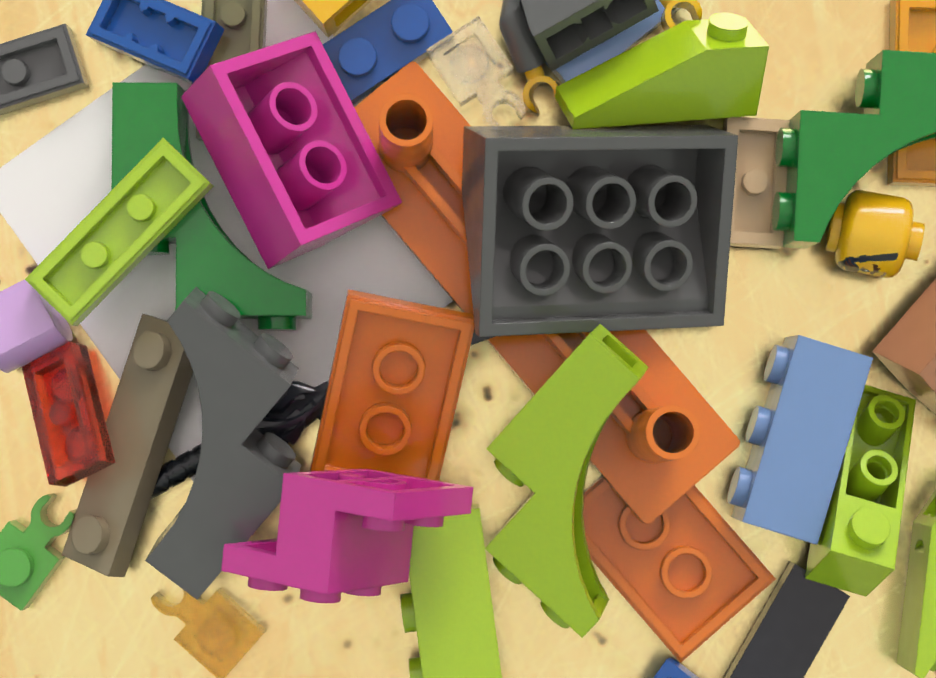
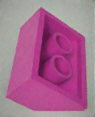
M316 31L210 65L181 96L268 269L315 250L402 203Z

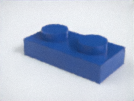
M390 0L324 43L323 47L352 104H355L375 91L411 61L419 63L453 41L454 32L432 0Z

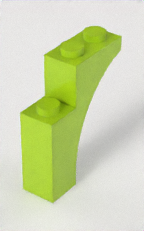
M601 324L589 333L486 448L496 458L494 460L495 466L507 480L520 487L526 485L534 493L498 531L485 549L493 556L494 565L505 578L515 584L523 583L541 600L540 603L543 611L554 623L562 628L571 627L581 638L600 620L609 601L594 569L585 537L583 506L588 466L595 444L606 421L619 402L649 368Z

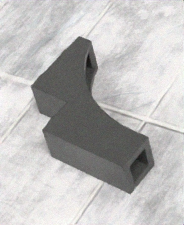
M197 287L183 300L167 322L183 346L198 386L202 411L200 458L186 503L158 537L145 560L196 600L199 599L221 573L224 544L247 542L281 502L283 473L299 472L302 466L295 460L296 454L283 439L270 432H266L263 435L255 429L288 390L299 368L290 362L293 359L292 353L273 336L267 333H262L258 336L238 320L241 317L240 312L226 298L213 291L204 294Z

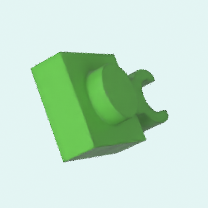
M55 493L44 495L37 500L32 508L31 522L27 528L17 520L7 522L0 532V596L20 611L30 607L65 559V556H62V553L51 545L58 536L70 531L77 510L69 511L60 525L53 524L48 519L47 509L57 497Z

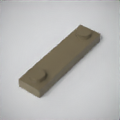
M142 313L62 552V556L108 577H125L193 374L190 361L183 346L166 320Z

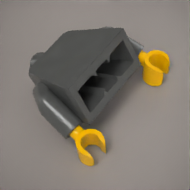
M503 0L499 27L517 73L524 72L528 81L523 90V100L526 106L533 112L540 114L533 98L534 90L539 85L547 83L552 87L555 97L556 87L560 85L559 82L545 75L542 64L547 62L549 68L553 71L659 11L655 0ZM659 0L665 8L661 16V26L664 31L676 26L671 18V11L676 8L686 9L693 20L702 19V8L697 0Z

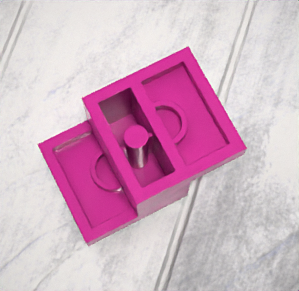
M371 469L283 473L277 538L224 544L221 571L248 577L247 586L257 590L283 591L287 590L288 586L300 589V599L314 603H338L341 601V593L356 596L381 595L382 586L408 582L413 527H442L444 516L471 514L473 487Z

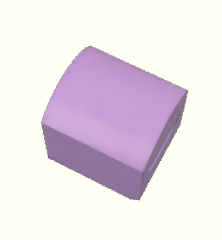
M25 279L0 292L1 371L10 373L72 341L73 335L67 320Z

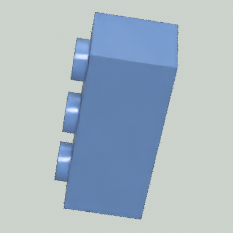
M801 335L785 337L783 346L775 345L773 347L764 372V381L771 383L765 406L757 405L755 407L746 431V442L753 444L746 468L737 467L728 491L727 502L735 505L731 517L744 523L812 544H818L873 361L872 357Z

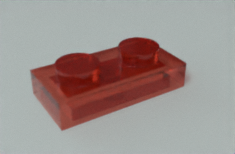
M68 342L22 366L49 485L67 487L115 464L87 346Z

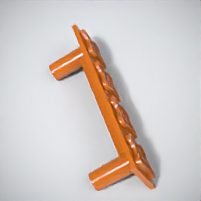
M411 61L354 108L402 201L397 207L382 214V218L461 311L473 314L462 198L464 126L471 125L416 62ZM646 330L609 331L649 368L611 413L595 444L590 462L642 523L650 524L736 450L740 445V440ZM591 332L495 336L487 339V341L530 392L535 395Z

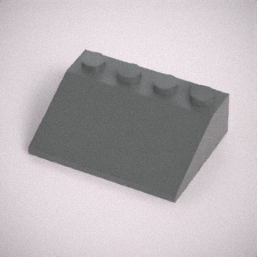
M626 125L572 129L571 126H464L462 198L475 334L479 337L592 332L599 324L603 325L608 331L724 326L738 135L709 125Z

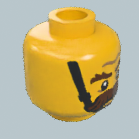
M855 190L849 194L845 203L840 202L831 217L825 250L835 252L836 264L843 270L892 278L900 272L905 259L918 260L925 223L913 221L914 209L908 199L876 192Z

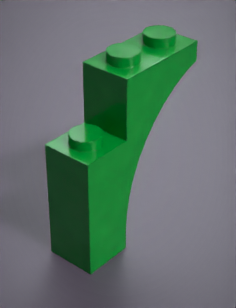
M882 50L866 63V69H860L857 75L855 104L858 108H864L863 114L800 110L790 119L789 128L779 129L776 140L775 160L777 167H787L786 192H776L774 197L772 227L774 231H784L783 246L785 248L806 249L820 243L826 227L842 199L874 165L900 149L936 138V53Z
M112 82L111 190L162 138L166 139L194 166L189 138V112L181 99L185 91L178 83ZM205 197L148 253V255H168L169 244H176L175 310L192 290L197 287L204 294L213 291L226 298L240 312L241 317L239 319H258V330L294 331L296 330V319H312V293L306 289L284 282L254 264L223 231L211 212Z

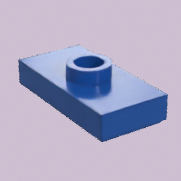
M102 0L86 35L103 46L193 84L205 71L225 29L216 21L165 0Z

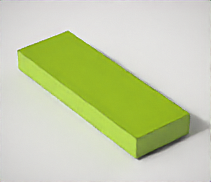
M162 138L25 280L71 325L78 326L214 186L166 139Z

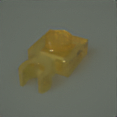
M221 588L208 601L204 600L201 596L196 600L184 590L183 599L180 603L169 602L159 591L153 594L151 602L159 612L167 616L178 617L186 624L174 640L216 678H225L267 631Z

